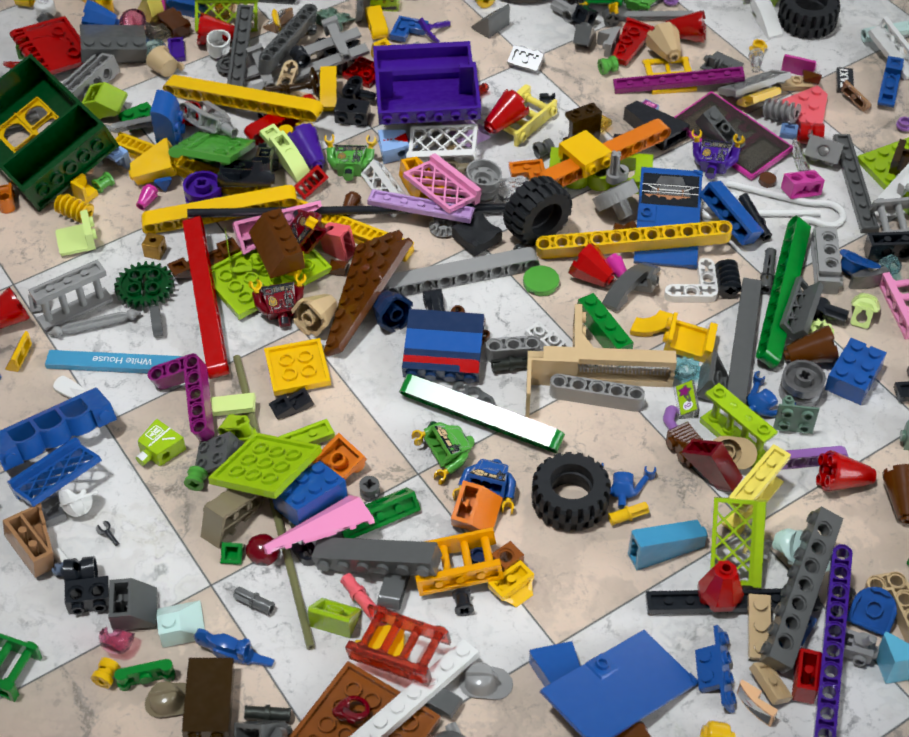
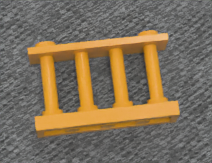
M493 527L424 541L437 542L442 553L443 570L438 571L436 576H415L420 596L504 579L500 559L493 560L490 545L496 544ZM482 547L485 562L472 564L470 550ZM461 552L464 566L451 568L449 554Z

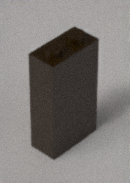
M234 658L188 659L182 723L183 737H230L235 673Z

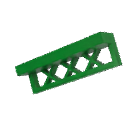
M406 487L365 504L374 517L375 523H361L356 525V529L350 530L348 528L341 531L343 538H356L420 511L415 491Z

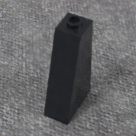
M639 101L624 107L623 120L634 129L655 119H660L671 129V134L667 139L655 144L662 151L688 138L690 125L684 121Z

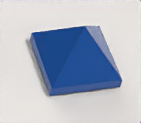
M170 176L154 180L155 186L164 192L167 191L172 182Z

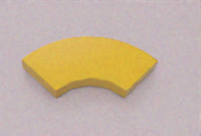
M659 310L656 315L649 318L636 317L630 329V335L648 337L659 332H665L668 330L665 328L668 317L672 318L673 314Z

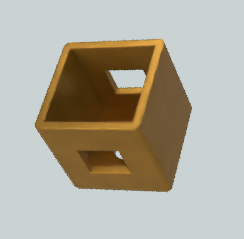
M148 233L141 244L144 257L161 260L167 249L165 236Z

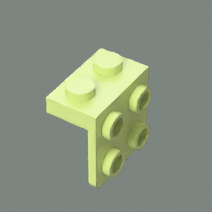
M87 210L80 211L82 224L55 231L61 256L96 249L94 239H97L95 228H91L95 227L93 217L88 216Z

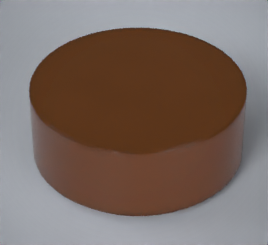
M763 172L760 174L758 182L765 188H771L775 186L777 177L771 172Z

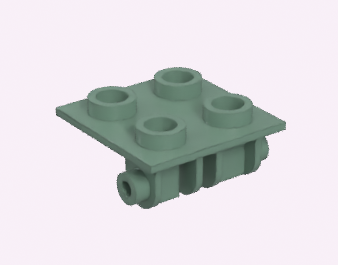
M332 7L320 9V11H317L316 24L322 26L321 20L336 15L341 28L340 32L343 30L342 23L355 20V18L350 17V14L340 13L336 8Z
M787 395L783 398L782 404L778 406L773 428L780 431L813 434L820 408L795 405L793 397Z

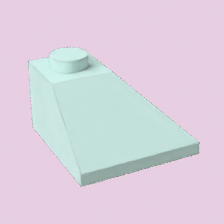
M200 600L157 609L158 633L163 648L195 642L194 635L197 629L205 630Z

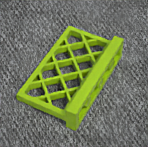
M195 0V32H198L199 14L201 13L199 11V4H206L209 7L204 12L205 14L212 10L217 15L215 18H220L224 22L226 21L221 15L227 10L232 15L227 23H230L234 18L236 19L237 11L233 14L228 9L232 4H254V18L252 19L254 21V28H251V32H258V0ZM217 4H221L224 7L219 14L213 9Z
M714 497L710 569L715 565V557L718 561H725L733 554L741 563L737 566V570L744 566L749 572V580H741L742 585L761 588L766 500ZM718 502L728 503L733 510L723 517L718 511ZM743 504L753 505V512L746 519L737 510ZM734 512L743 520L735 529L726 520ZM718 516H719L722 520H720V521L717 523V519H718ZM751 518H752V525L748 522V520L751 519ZM723 521L732 530L724 538L717 532V527ZM746 523L751 529V535L744 540L737 530ZM733 533L742 541L734 550L725 541ZM716 537H718L721 540L717 544ZM750 539L751 547L747 544V541H749ZM721 543L730 551L723 559L716 554V548ZM743 545L750 550V556L744 561L735 553ZM750 560V564L748 567L745 563Z

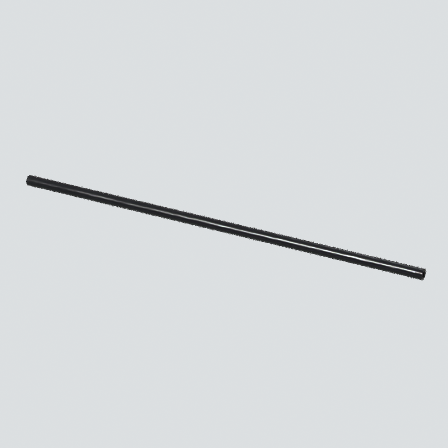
M506 203L468 204L466 206L474 207V213L478 211L503 212ZM322 206L314 211L321 215L415 214L377 206ZM290 207L187 209V217H256L274 209Z

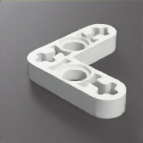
M709 258L700 259L697 268L699 284H670L665 288L664 298L673 303H710L716 301L718 285L714 261ZM704 278H709V279H711L712 281H711V282H706V281H704L703 279H704ZM692 291L695 295H688L686 292Z

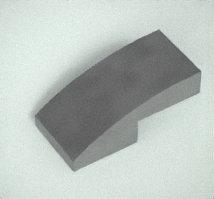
M886 266L870 272L867 268L852 274L848 287L850 289H867L879 286L882 274L890 270Z
M56 492L40 502L47 527L67 520L64 510L59 506L60 502Z

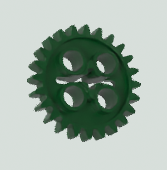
M147 261L144 262V265H141L140 262H137V266L131 264V269L124 268L125 273L119 272L120 277L115 278L114 290L118 301L121 300L122 305L127 304L128 308L134 306V310L138 309V307L144 310L145 306L159 305L158 302L165 303L164 298L170 299V294L173 293V288H175L171 271L167 270L166 266L162 267L161 263L155 266L154 261L150 265H148Z

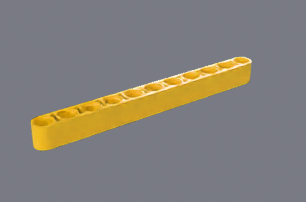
M172 75L163 85L164 91H168L178 98L199 102L209 101L216 105L308 122H315L324 110L323 104L315 99L180 75Z
M721 220L541 236L536 240V254L541 259L576 257L589 243L596 245L602 254L725 244L731 239L732 224L729 221Z

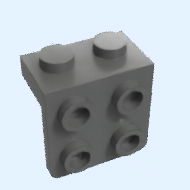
M230 431L208 441H203L198 446L195 466L204 468L208 473L215 471L244 443Z

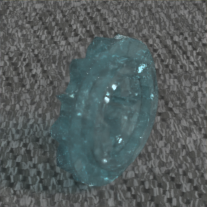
M686 356L683 358L677 357L674 377L683 382L698 379L701 368L699 361H694L693 357L690 359L686 358ZM684 365H686L687 368H689L688 373H686L685 368H683Z

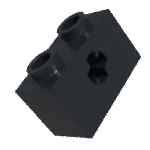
M347 98L337 99L334 109L335 123L368 126L371 116L370 101Z

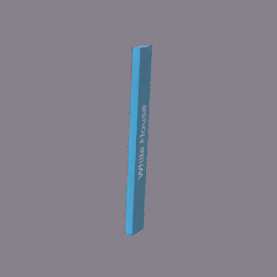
M49 350L45 367L46 369L148 373L153 366L182 356Z

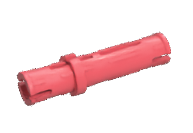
M351 573L345 574L340 583L350 593V598L359 604L375 626L386 625L388 619L367 595L364 586H360Z

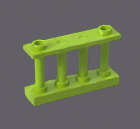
M718 383L705 392V396L713 402V407L700 417L699 422L716 437H742L753 442L757 449L756 461L751 466L753 468L766 453L763 449L764 444L776 436L778 431L723 385ZM720 408L728 414L727 418L720 413ZM735 421L742 426V430L734 425ZM749 433L757 439V442H754L749 437Z

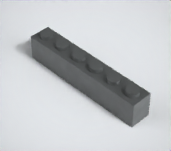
M325 537L317 540L311 558L317 569L321 571H350L364 574L379 573L383 575L399 574L402 576L419 575L427 577L437 575L442 553L437 542Z

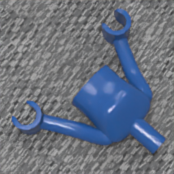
M756 371L753 377L754 386L747 396V404L751 410L759 415L774 417L777 410L770 409L778 404V400L766 388L757 393L759 387L764 384L765 376L758 378L760 371Z
M645 466L643 477L635 488L634 475L632 473L615 472L613 474L610 495L618 498L619 509H624L626 499L637 496L646 482L655 478L656 467H654L653 472H648L647 466Z

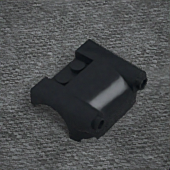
M259 143L255 157L251 160H235L230 165H220L219 173H217V187L271 188V184H275V169L279 168V159L275 157L274 146L269 148L267 143Z

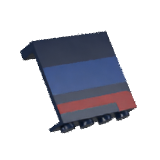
M409 309L402 362L403 377H406L407 374H412L429 381L445 380L447 382L462 381L469 384L479 383L482 336L485 324L484 314Z

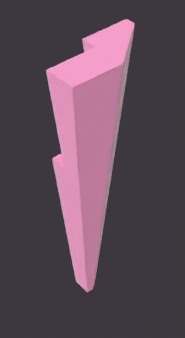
M320 200L281 210L290 225L295 219L293 216L295 210L315 211L322 207ZM261 215L232 223L236 241L243 255L255 249L249 231Z
M349 495L264 544L265 554H271V552L284 547L286 549L292 548V544L299 541L309 543L336 535V533L348 528L353 530L356 529V525L361 523L373 524L375 523L374 517L360 497Z

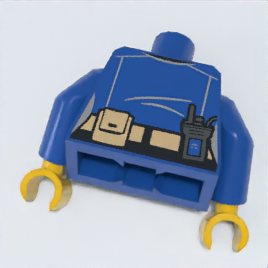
M480 459L477 464L464 469L458 483L459 488L454 489L452 492L454 501L459 495L464 480L484 486L503 497V499L506 498V501L502 503L501 512L503 514L504 508L509 507L511 509L510 515L513 514L514 504L512 499L515 496L516 481L513 475L508 472L507 464H503L499 459H493L492 461Z

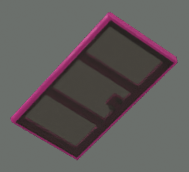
M712 91L675 116V118L690 125L688 136L694 140L692 136L693 129L694 136L700 135V128L695 121L705 111L715 105L740 137L743 135L746 145L741 148L738 162L732 167L751 181L793 150V146ZM702 131V137L700 138V142L702 141V139L712 140L711 138L706 136Z

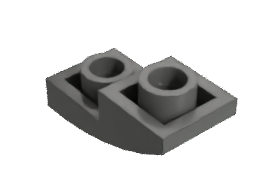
M443 688L425 706L431 707L432 711L439 715L452 718L463 702V699Z

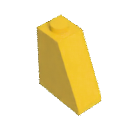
M167 138L159 141L130 163V179L134 180L138 186L154 182L155 179L177 175L175 159L168 153L172 144Z

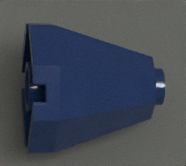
M383 289L372 306L377 324L391 333L395 332V329L398 327L399 329L405 328L408 322L409 309H412L413 302L399 293Z

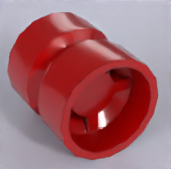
M808 122L799 123L797 143L808 144L810 138L808 137V130H811L812 135L824 138L825 125L823 123H814L813 125Z

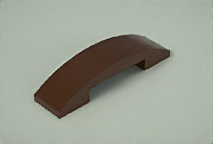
M233 237L227 239L230 256L241 251ZM226 240L217 243V249L209 252L211 266L228 258ZM184 257L167 264L175 278L191 277L189 261H186Z

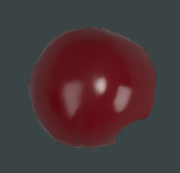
M258 534L250 538L246 546V555L256 565L258 563L271 565L278 559L280 549L271 552V554H265L263 545L274 538L268 534Z

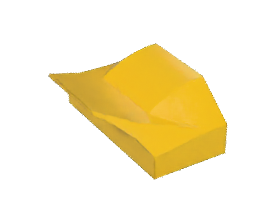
M521 560L503 572L504 579L488 582V588L500 600L507 601L516 608L533 596L532 582L534 573Z

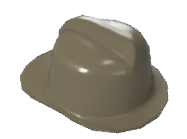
M161 681L155 684L145 699V708L149 715L155 718L183 715L186 683Z

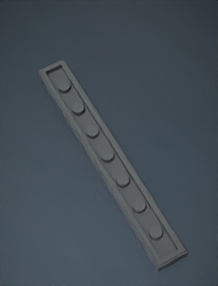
M238 4L227 79V84L244 87L248 57L246 48H249L253 5Z
M833 134V141L844 143L839 162L860 233L879 232V225L875 212H869L872 203L851 135Z

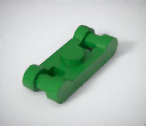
M162 659L120 668L115 671L114 677L118 688L121 691H127L132 685L149 684L160 679L172 681L175 679L176 673L170 659Z

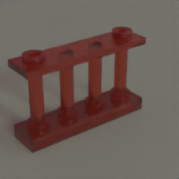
M369 604L367 608L372 621L360 642L348 641L345 649L349 659L429 687L432 677L428 665L439 643L450 646L451 638L449 631L443 626H434L389 611L381 605L374 606ZM380 623L390 625L391 628L381 647L378 649L368 647ZM400 629L411 632L400 655L393 656L388 654ZM420 636L431 639L420 662L413 663L407 660Z

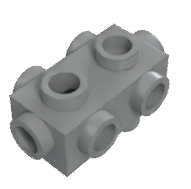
M846 627L843 658L852 659V662L858 666L870 665L872 659L876 660L878 656L877 637L865 632L852 631ZM830 633L831 636L838 637L837 634ZM830 653L831 657H836L834 653Z

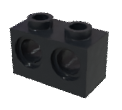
M101 576L65 581V606L68 614L80 615L85 612H102L109 609V577Z

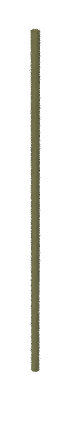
M235 355L233 360L242 394L250 393L240 355ZM255 412L247 413L250 425L256 429L257 433H260ZM269 498L277 534L280 536L285 533L282 516L274 509L273 498ZM284 547L281 550L307 650H312L315 648L291 551L290 548L286 549Z

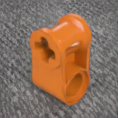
M12 182L0 185V212L4 214L15 210V193Z

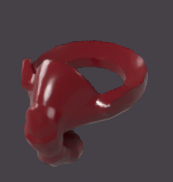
M348 696L333 708L332 715L338 720H347L349 723L355 724L356 721H362L367 718L370 706L366 699L360 696ZM349 702H361L365 707L364 712L353 713L348 708L350 706Z

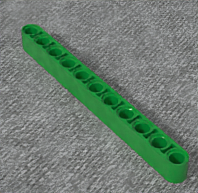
M797 215L790 219L786 227L756 352V358L771 369L775 368L782 358L787 334L780 327V322L795 279L801 275L811 226Z

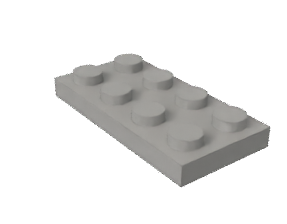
M772 69L745 78L744 82H734L719 87L718 92L721 95H726V97L742 98L744 94L758 92V89H768L773 84L785 83V80L791 78V72Z

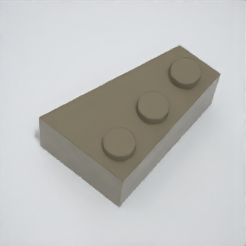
M233 489L222 492L218 497L204 505L200 537L220 549L222 547V540L228 534L233 535L236 532L235 527L241 521L246 522L262 506L264 496Z

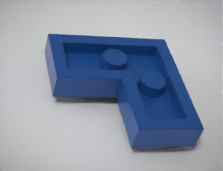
M399 16L390 33V39L405 42L409 33L425 35V32L418 23L419 19Z

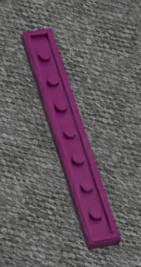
M743 66L617 78L613 79L615 94L744 82L745 74Z

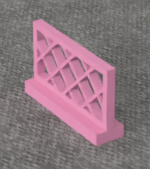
M436 153L430 155L429 161L403 172V177L449 214L470 203L473 205L480 203L482 189ZM428 167L431 169L430 171H424ZM412 175H421V177H412ZM422 176H430L433 179L422 178ZM422 183L432 184V187L424 186ZM434 185L444 186V188H436ZM434 193H442L444 196H437ZM446 194L456 195V198L446 197ZM445 202H451V203H455V204L452 205V206H449V205L446 204Z

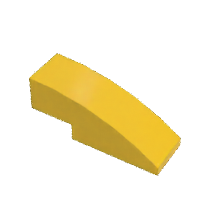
M320 66V102L324 106L323 112L334 111L337 102V66Z

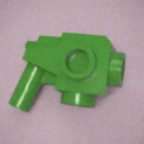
M624 0V3L628 9L648 11L650 5L657 0Z

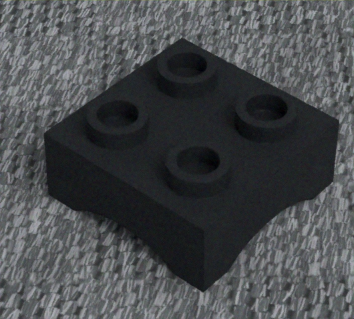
M478 211L473 215L470 224L461 223L452 227V237L472 255L477 256L502 241V230L492 225Z

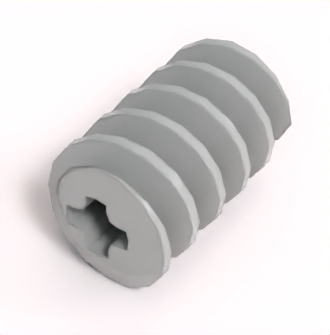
M770 97L765 99L763 105L764 117L789 122L790 124H794L797 121L801 112V104H797L795 108L794 102L789 106V101H785L783 104L782 99L777 102L776 98H773L771 101Z

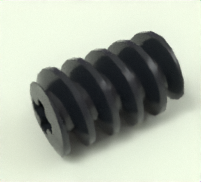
M733 259L720 260L715 264L719 295L722 298L731 299L742 288L738 262Z

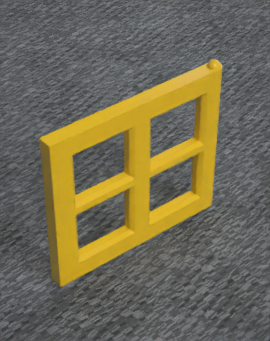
M687 56L679 57L674 62H668L663 58L642 60L647 76L692 71L688 60L689 57ZM669 63H682L684 71L671 72ZM664 64L666 72L653 73L651 65ZM697 86L651 90L652 95L696 92Z

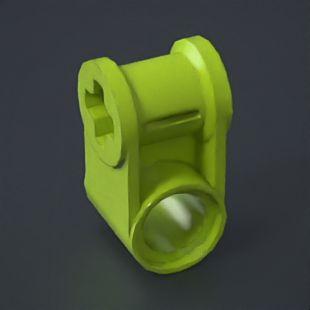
M229 414L217 429L219 435L230 431L243 442H246L254 433H257L256 429L250 425V419L246 415Z

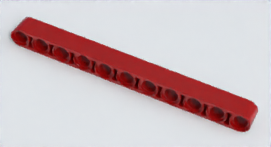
M196 216L182 222L205 363L209 378L213 379L227 375L230 372L205 228L201 216Z

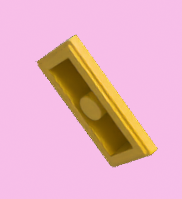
M28 331L24 332L17 343L5 370L15 372L20 370L32 345Z

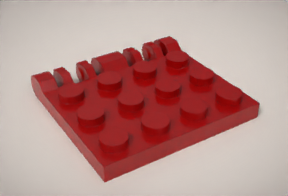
M66 16L14 29L9 34L16 45H19V49L24 57L31 53L52 75L78 68L85 63L81 62L80 36Z

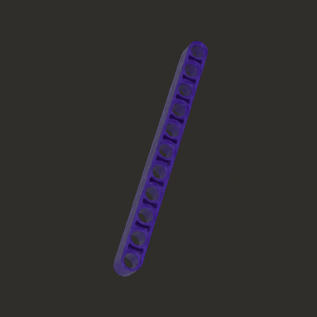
M839 544L834 547L830 561L813 737H836L853 556L851 548L845 544ZM834 594L841 595L842 597H836ZM836 613L840 615V617H835L832 614ZM830 633H835L838 637L831 636ZM828 653H834L836 657H831ZM826 673H831L835 677H828ZM823 694H830L833 698H826ZM821 715H829L831 719L826 720Z

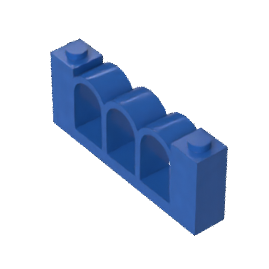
M95 387L0 430L1 467L4 471H7L24 463V460L39 456L46 448L61 446L68 442L72 436L87 434L97 426L100 428L117 420L111 403Z

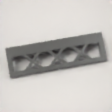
M801 276L795 279L780 322V327L792 341L809 333L824 288L821 282L809 286Z

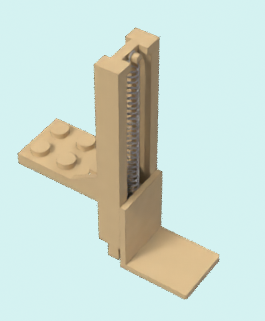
M575 304L573 347L544 346L543 351H528L525 417H529L531 385L550 386V379L555 374L634 386L673 387L677 363L676 351L594 348L586 338V326L582 324L586 323V312H582V304Z

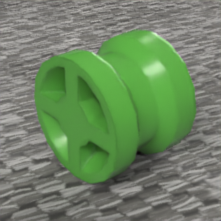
M199 466L189 467L184 485L194 491L202 490L208 472Z

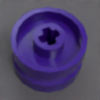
M197 171L184 179L183 190L186 204L223 197L222 187H217V174L211 171Z

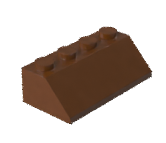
M281 208L263 213L249 231V235L270 279L304 269L303 251Z

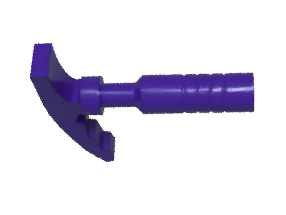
M423 18L418 20L424 32L435 43L440 41L430 30L451 25L449 20L434 24H426Z

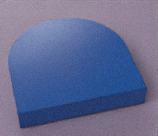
M864 588L854 597L847 615V621L880 635H884L886 631L890 633L897 614L896 602L893 596L883 588Z

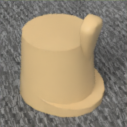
M164 45L153 48L146 59L147 66L163 77L173 75L177 68L180 71L185 69L184 64L176 61L170 54L168 47Z

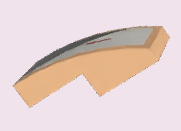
M741 680L737 690L738 697L755 717L771 727L778 709L760 699L761 690Z

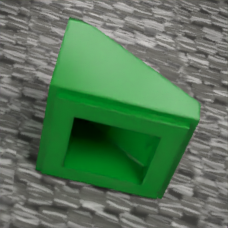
M222 542L220 563L242 565L245 544Z

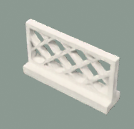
M478 124L411 126L409 150L406 158L418 157L425 163L430 160V155L436 153L445 161L455 160L458 163H470L477 160ZM452 130L458 132L452 138L447 135ZM467 130H473L469 137L464 134ZM434 131H439L441 134L434 139L431 134ZM415 132H423L424 135L417 139ZM445 136L448 141L441 145L438 141ZM462 136L465 140L457 144L455 140ZM429 137L432 141L425 146L422 141ZM468 142L472 145V149L462 148ZM451 143L456 146L453 150L446 149ZM418 144L422 147L420 151H413ZM434 144L439 146L437 150H429Z

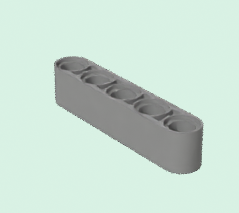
M555 374L550 379L549 394L554 399L632 412L640 411L644 405L645 391L639 386L564 374Z

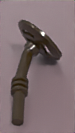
M314 67L310 68L309 80H306L304 83H281L277 86H265L262 88L264 91L289 93L293 90L308 88V90L312 89L314 95L320 99V84Z

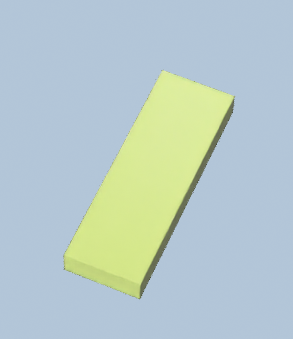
M255 393L211 397L213 416L255 412L256 395Z

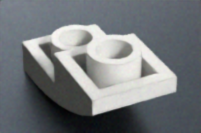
M537 321L524 333L526 336H537L541 341L540 348L542 349L544 346L562 347L566 344V341L554 330L549 331L540 321Z

